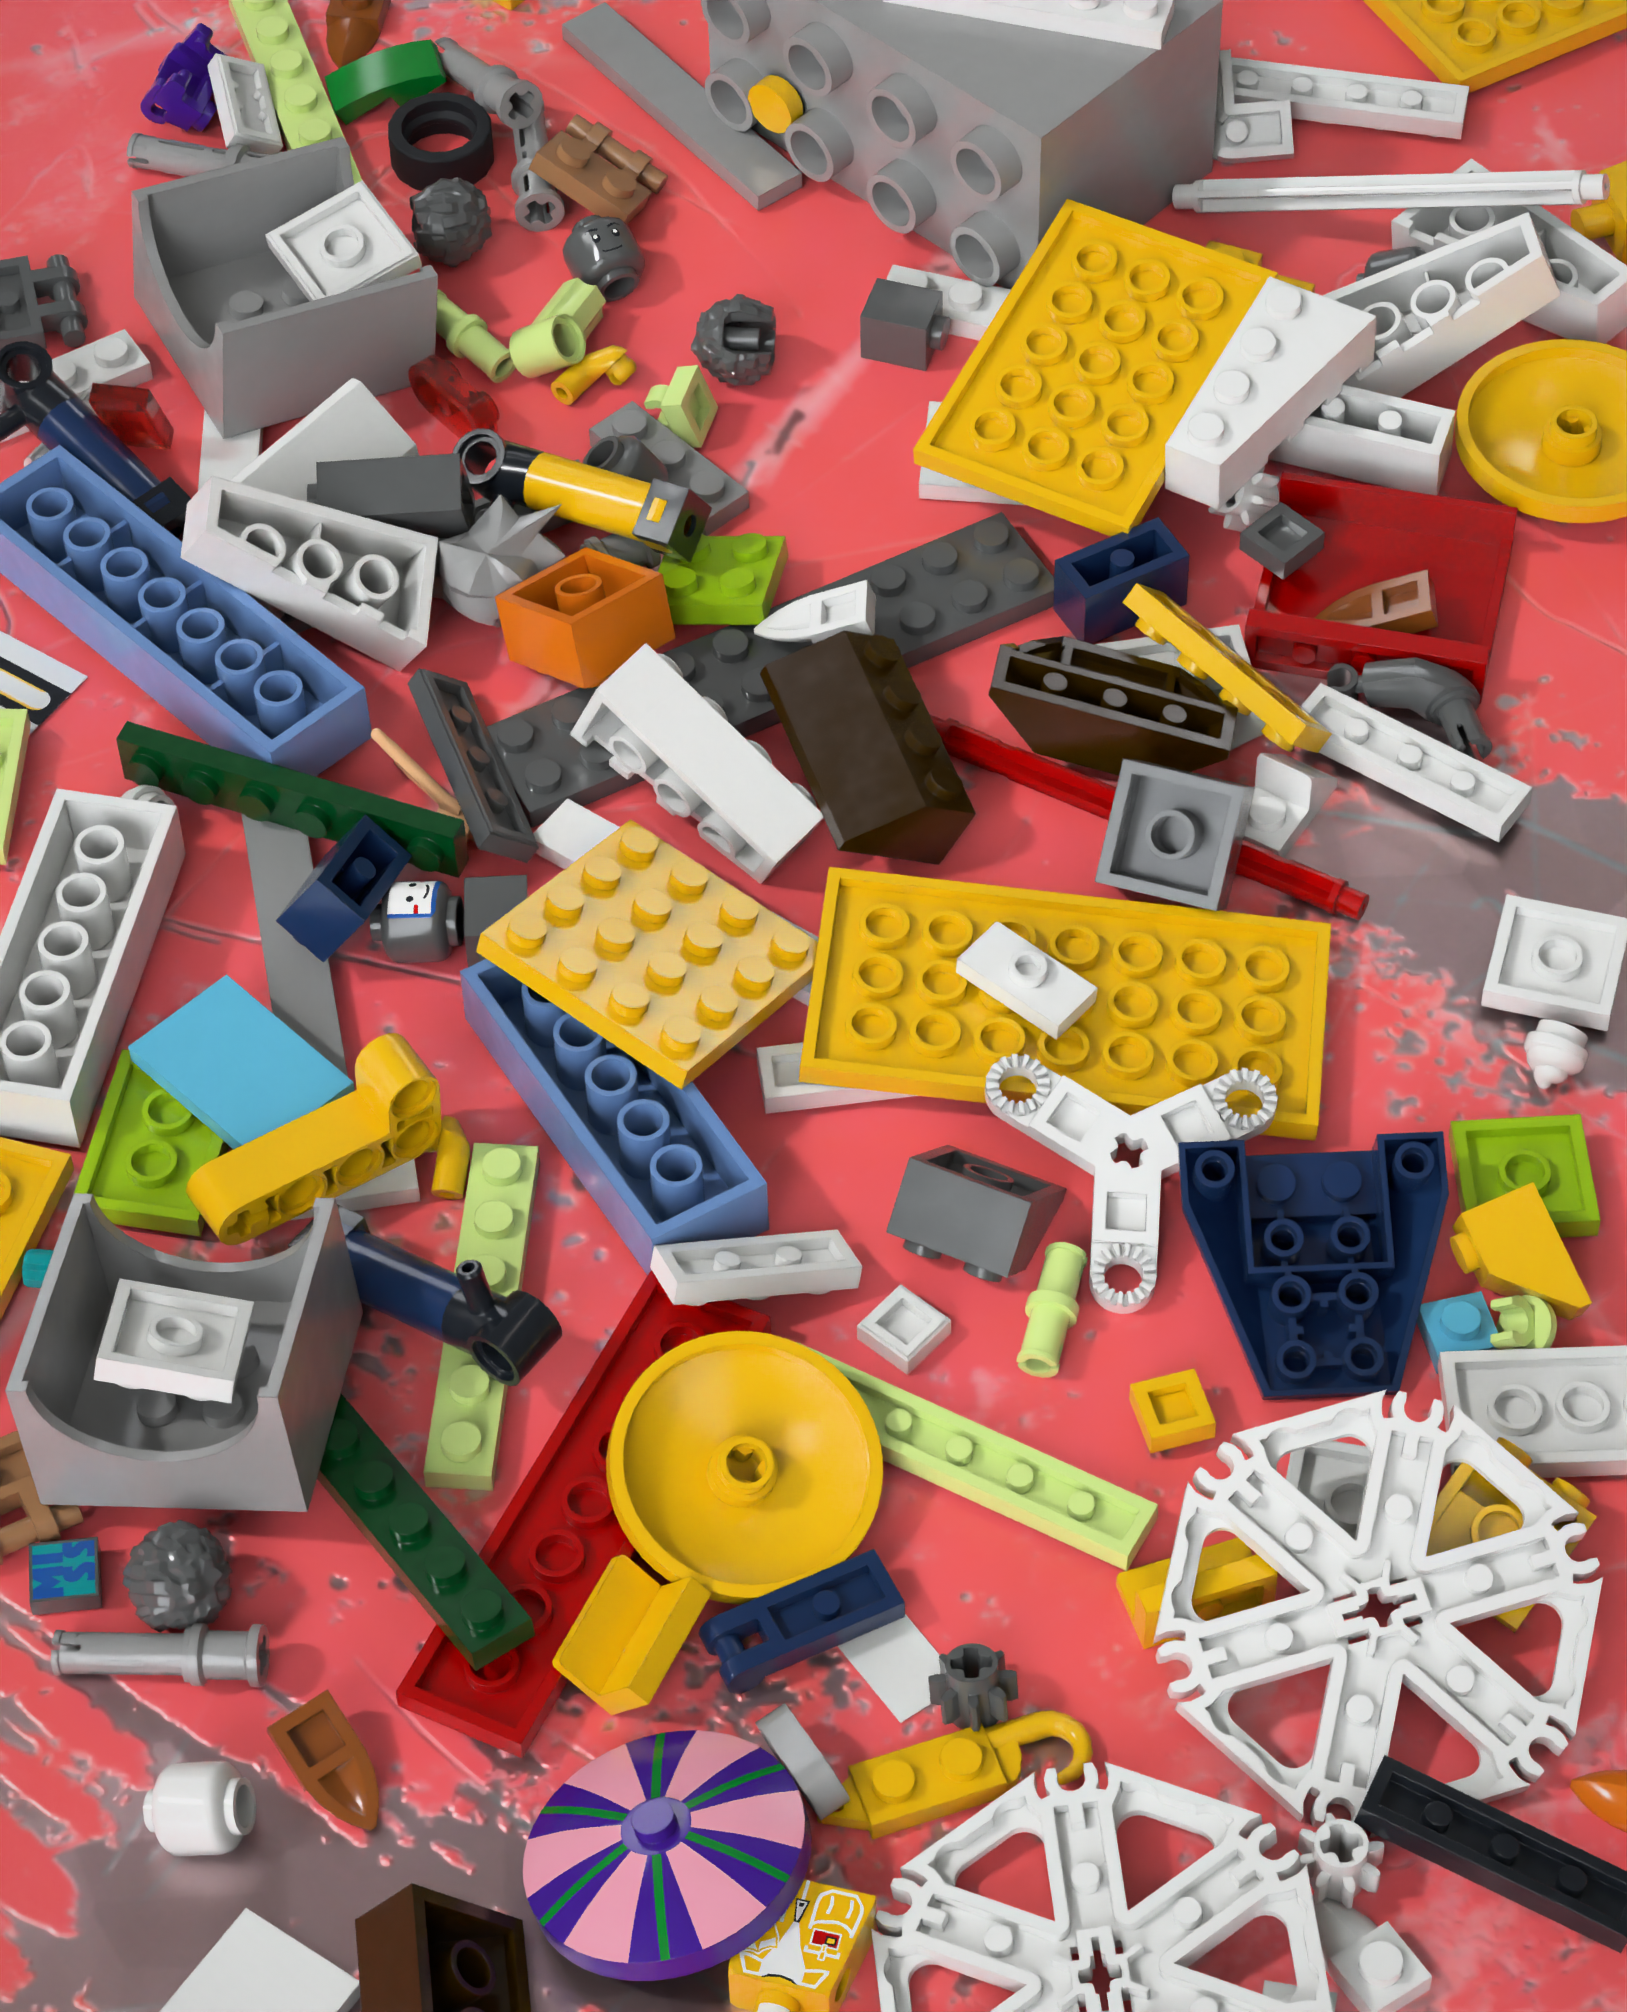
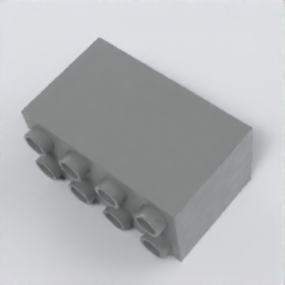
M701 0L702 11L708 23L710 75L705 80V93L717 117L728 127L736 131H746L751 128L789 153L795 165L809 178L818 182H826L832 179L867 201L877 217L893 231L906 234L913 230L953 256L963 273L980 285L992 286L997 283L1003 288L1012 289L1066 199L1144 225L1173 202L1172 192L1176 184H1193L1195 180L1203 179L1212 172L1223 0H1175L1174 15L1161 50L883 2V0ZM768 75L779 76L788 81L796 89L802 101L803 115L786 128L785 133H774L766 129L753 115L748 100L749 90Z

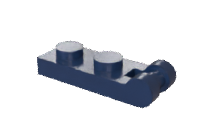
M872 1549L720 1613L706 1621L699 1629L698 1634L708 1653L713 1656L718 1655L722 1663L719 1673L729 1692L741 1694L755 1688L762 1682L765 1676L904 1618L905 1602L875 1549ZM759 1633L763 1643L746 1650L742 1643L744 1638Z

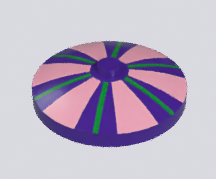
M688 1730L655 1734L625 1743L597 1757L572 1775L552 1795L541 1810L527 1840L523 1859V1884L527 1900L540 1930L548 1942L572 1963L598 1975L620 1980L656 1981L673 1979L711 1968L730 1959L760 1939L781 1918L795 1899L809 1866L812 1841L810 1821L792 1776L773 1755L747 1740L713 1731Z

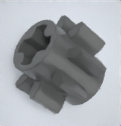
M970 1643L954 1648L948 1655L941 1654L939 1656L940 1674L929 1676L928 1681L931 1704L941 1705L942 1723L945 1725L954 1723L960 1729L971 1727L973 1732H977L981 1727V1723L985 1728L995 1725L999 1720L1006 1721L1008 1719L1007 1701L1018 1699L1017 1672L1006 1670L1005 1654L1003 1651L994 1652L985 1645Z

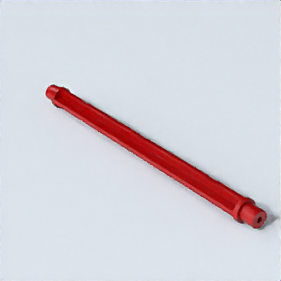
M930 715L949 755L987 771L1003 775L1011 781L1109 821L1116 787L1019 747L1008 745L1000 739L963 725L952 718H948L945 721ZM1243 840L1235 871L1236 874L1319 907L1332 915H1336L1339 912L1356 920H1360L1369 902V895L1349 887V881L1342 878L1338 879L1292 859L1288 860L1248 841Z

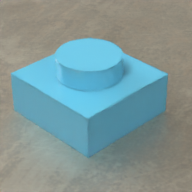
M1482 1291L1421 1304L1417 1325L1436 1374H1438L1440 1352L1499 1350L1490 1342V1334L1498 1333Z

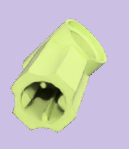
M579 278L564 282L531 325L519 328L512 333L509 342L510 356L516 369L527 378H536L577 364L583 359L586 352L585 340L603 318L602 308L606 303L605 298L596 285L584 283Z

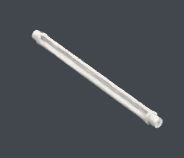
M1585 170L1195 180L1193 184H1176L1172 192V201L1175 209H1194L1196 213L1583 205L1587 200H1606L1609 197L1610 181L1607 174H1587Z

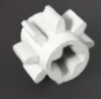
M1264 465L1219 510L1210 506L1208 509L1209 513L1225 516L1223 528L1242 532L1247 526H1250L1279 503V490L1277 487L1280 481L1279 476L1263 473Z
M1326 1813L1325 1823L1320 1826L1316 1833L1302 1828L1298 1841V1850L1302 1853L1300 1855V1871L1307 1864L1310 1884L1314 1890L1313 1902L1318 1904L1325 1898L1342 1902L1347 1909H1351L1353 1898L1358 1895L1362 1888L1368 1892L1376 1893L1379 1888L1381 1875L1376 1866L1380 1865L1383 1861L1384 1842H1369L1364 1829L1358 1824L1346 1819H1336L1332 1813Z

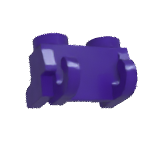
M202 23L197 24L183 42L176 43L163 58L158 74L140 104L143 115L150 121L158 124L167 122L185 131L193 127L201 132L216 112V103L210 100L213 89L207 65L215 53L226 54L210 43L213 31Z

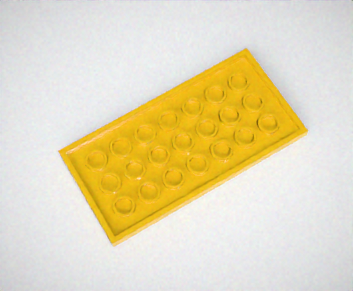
M829 867L800 1062L799 1082L986 1103L985 1083L991 1066L995 1062L997 1063L1001 1057H1011V1054H1018V1056L1026 1054L1033 1060H1039L1040 1064L1061 1077L1063 1075L1131 1116L1194 1086L1211 1082L1224 1074H1228L1230 1070L1236 1069L1238 1071L1242 1070L1243 1067L1248 1068L1249 1071L1256 1069L1260 1071L1261 1075H1267L1270 1083L1275 1085L1278 1096L1274 1120L1269 1128L1259 1135L1315 1141L1319 1126L1331 923ZM996 921L1098 988L1096 1002L1057 1040L956 973L957 958ZM1023 1076L1008 1077L999 1086L1002 1096H1006L1008 1098L1007 1101L1014 1100L1015 1103L1019 1101L1025 1103L1026 1099H1032V1095L1036 1094L1034 1084ZM1248 1090L1234 1091L1225 1099V1102L1228 1104L1227 1108H1231L1234 1115L1236 1113L1240 1114L1239 1117L1247 1115V1118H1249L1251 1114L1256 1115L1262 1109V1102L1259 1097Z

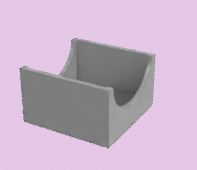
M343 136L131 191L134 297L223 439L307 416L351 378L361 381L374 397L434 380L438 274L431 265L420 267V272L309 302L268 246L265 234L354 185L350 146Z
M73 1193L5 1390L42 1505L308 1512L363 1314L336 1198H315L313 1205L314 1222L311 1229L299 1242L287 1250L252 1261L219 1263L181 1258L146 1246L117 1228L101 1211L93 1194ZM119 1278L254 1302L251 1326L231 1403L213 1400L197 1401L184 1395L144 1388L128 1389L115 1383L94 1380L96 1357Z

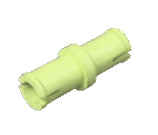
M438 289L436 332L446 340L448 350L456 357H466L487 374V377L494 383L507 379L516 368L511 359L509 349L487 331L488 326L482 318L476 314H467L448 299L444 292Z
M1054 1242L1046 1247V1257L1037 1290L1031 1292L1027 1298L1025 1313L1029 1321L1016 1362H1019L1018 1367L1022 1371L1032 1376L1041 1378L1052 1377L1059 1372V1361L1067 1330L1077 1322L1079 1305L1075 1300L1088 1257H1086V1252L1071 1243Z

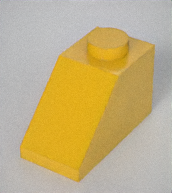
M1534 1182L1461 1213L1452 1226L1456 1235L1450 1237V1245L1456 1261L1465 1274L1474 1272L1481 1287L1506 1297L1514 1295L1536 1296L1547 1301L1553 1308L1555 1315L1567 1320L1581 1316L1592 1304Z

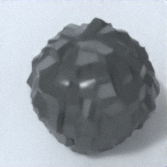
M458 177L454 179L440 178L434 184L426 186L422 192L410 197V207L413 210L412 232H414L416 240L413 243L414 248L422 256H427L430 261L443 262L444 265L449 267H457L459 263L468 261L473 252L481 250L485 241L492 236L491 218L489 216L491 210L487 205L486 196L468 181H463Z
M737 294L731 300L724 299L715 302L710 309L700 313L696 326V335L691 344V351L697 356L702 367L708 369L713 377L718 378L719 382H727L734 386L753 385L756 381H760L762 376L771 374L775 360L776 329L774 328H776L774 307L765 305L761 301L746 297L743 294Z
M178 1520L175 1523L168 1522L159 1526L156 1531H150L146 1534L144 1540L132 1548L130 1552L131 1558L123 1571L124 1578L122 1584L129 1589L128 1597L137 1608L136 1615L140 1620L158 1632L169 1628L174 1629L175 1627L179 1630L186 1629L187 1626H192L194 1623H205L207 1625L214 1623L219 1617V1611L222 1610L230 1599L232 1592L229 1576L233 1571L229 1562L226 1561V1553L220 1541L212 1536L206 1527L199 1528L190 1522Z

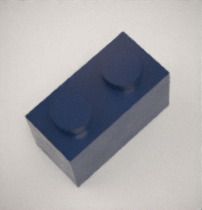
M1157 517L1133 527L1129 534L1121 532L1056 559L1053 609L1077 640L1094 644L1135 626L1139 616L1122 602L1136 583L1164 592L1180 607L1186 605L1190 555L1161 519Z
M364 815L324 855L277 918L276 922L288 931L299 944L305 946L324 963L367 920L412 855L367 815Z

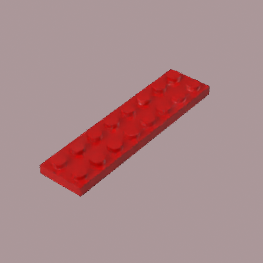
M653 1271L649 1272L478 1555L532 1618L535 1636L475 1671L436 1624L396 1690L399 1707L523 1759L568 1682V1679L556 1670L552 1664L557 1651L610 1560L619 1555H626L636 1564L640 1558L639 1553L631 1545L614 1513L606 1477L608 1442L612 1426L622 1402L641 1374L668 1351L698 1337L719 1332L754 1331L770 1334V1316L729 1300L708 1302L700 1306L673 1305Z

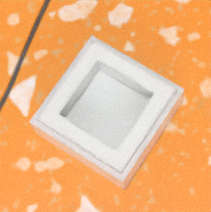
M901 1284L857 1325V1339L907 1375L951 1334V1319Z

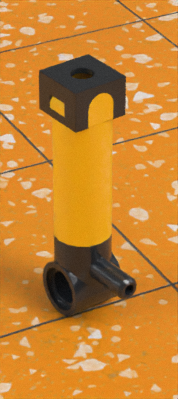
M478 428L467 432L459 439L452 453H460L472 489L490 501L489 507L500 494L512 509L515 504L541 511L562 504L554 513V516L643 542L654 552L689 563L692 561L712 510L711 506L689 488L655 478L652 484L504 440L490 429ZM496 459L493 467L485 473L488 464Z

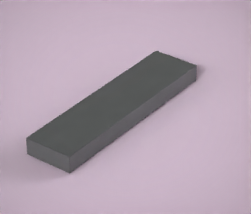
M418 668L407 684L478 849L528 863L539 849L537 841L467 682Z

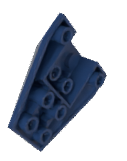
M1443 1131L1377 1134L1370 1151L1246 1156L1245 1140L1178 1143L1182 1211L1262 1399L1281 1400L1365 1396L1386 1390L1385 1395H1396L1401 1386L1449 1196Z

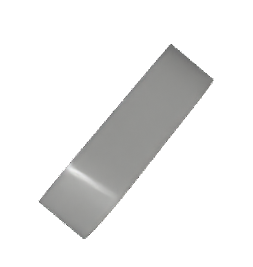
M785 1703L755 1722L778 1761L792 1776L797 1788L820 1820L851 1801L848 1793L824 1756Z

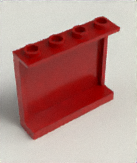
M1282 472L1279 503L1282 502L1325 532L1324 549L1284 580L1266 567H1263L1254 609L1249 608L1245 625L1244 643L1251 666L1257 669L1327 680V673L1335 664H1348L1356 670L1358 675H1362L1365 663L1416 657L1462 674L1477 689L1481 704L1512 551L1518 508ZM1428 569L1435 587L1438 627L1415 634L1315 618L1333 602L1355 590Z

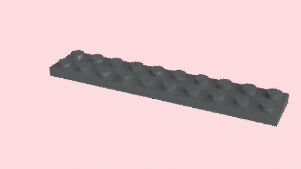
M1000 512L772 607L768 616L786 605L809 595L868 580L876 596L874 635L878 634L894 639L907 668H910L1053 607L1054 577L1005 515ZM729 625L662 654L671 658L678 665L683 674V679L702 697L711 698L724 710L728 722L745 738L781 722L759 674L763 667L768 663L812 645V641H774L755 635L754 628L757 625ZM599 686L586 689L578 688L487 726L531 828L543 824L567 798L583 807L645 780L636 773L627 780L609 766V759L614 755L594 740L585 747L569 735Z

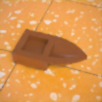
M330 0L325 14L327 24L326 43L328 53L338 68L366 56L374 47L380 37L391 0Z
M1428 569L1355 590L1333 602L1315 618L1415 634L1438 627L1435 587Z
M328 1689L267 1727L269 1737L304 1792L308 1791L320 1806L336 1818L352 1826L369 1831L377 1827L379 1790L374 1767L365 1747Z

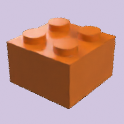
M587 547L495 596L509 660L534 669L539 673L571 683L578 688L586 689L601 685L609 678V675L621 667L645 643L655 650L676 638L663 574Z

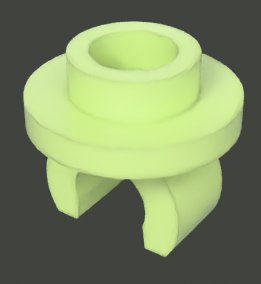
M1514 1295L1491 1300V1309L1501 1313L1496 1326L1498 1333L1490 1334V1342L1494 1347L1503 1350L1550 1348L1552 1346L1557 1331V1319L1553 1308L1547 1301L1530 1295Z

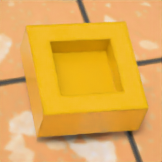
M1195 1368L1130 1384L1129 1400L1150 1454L1215 1438L1216 1421Z

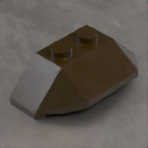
M1065 636L1032 640L1018 646L1014 643L1001 644L988 694L1034 753L1118 776L1123 759H1138L1189 772L1227 760L1231 751L1238 713L1236 706L1227 700L1221 701L1209 687L1180 667Z

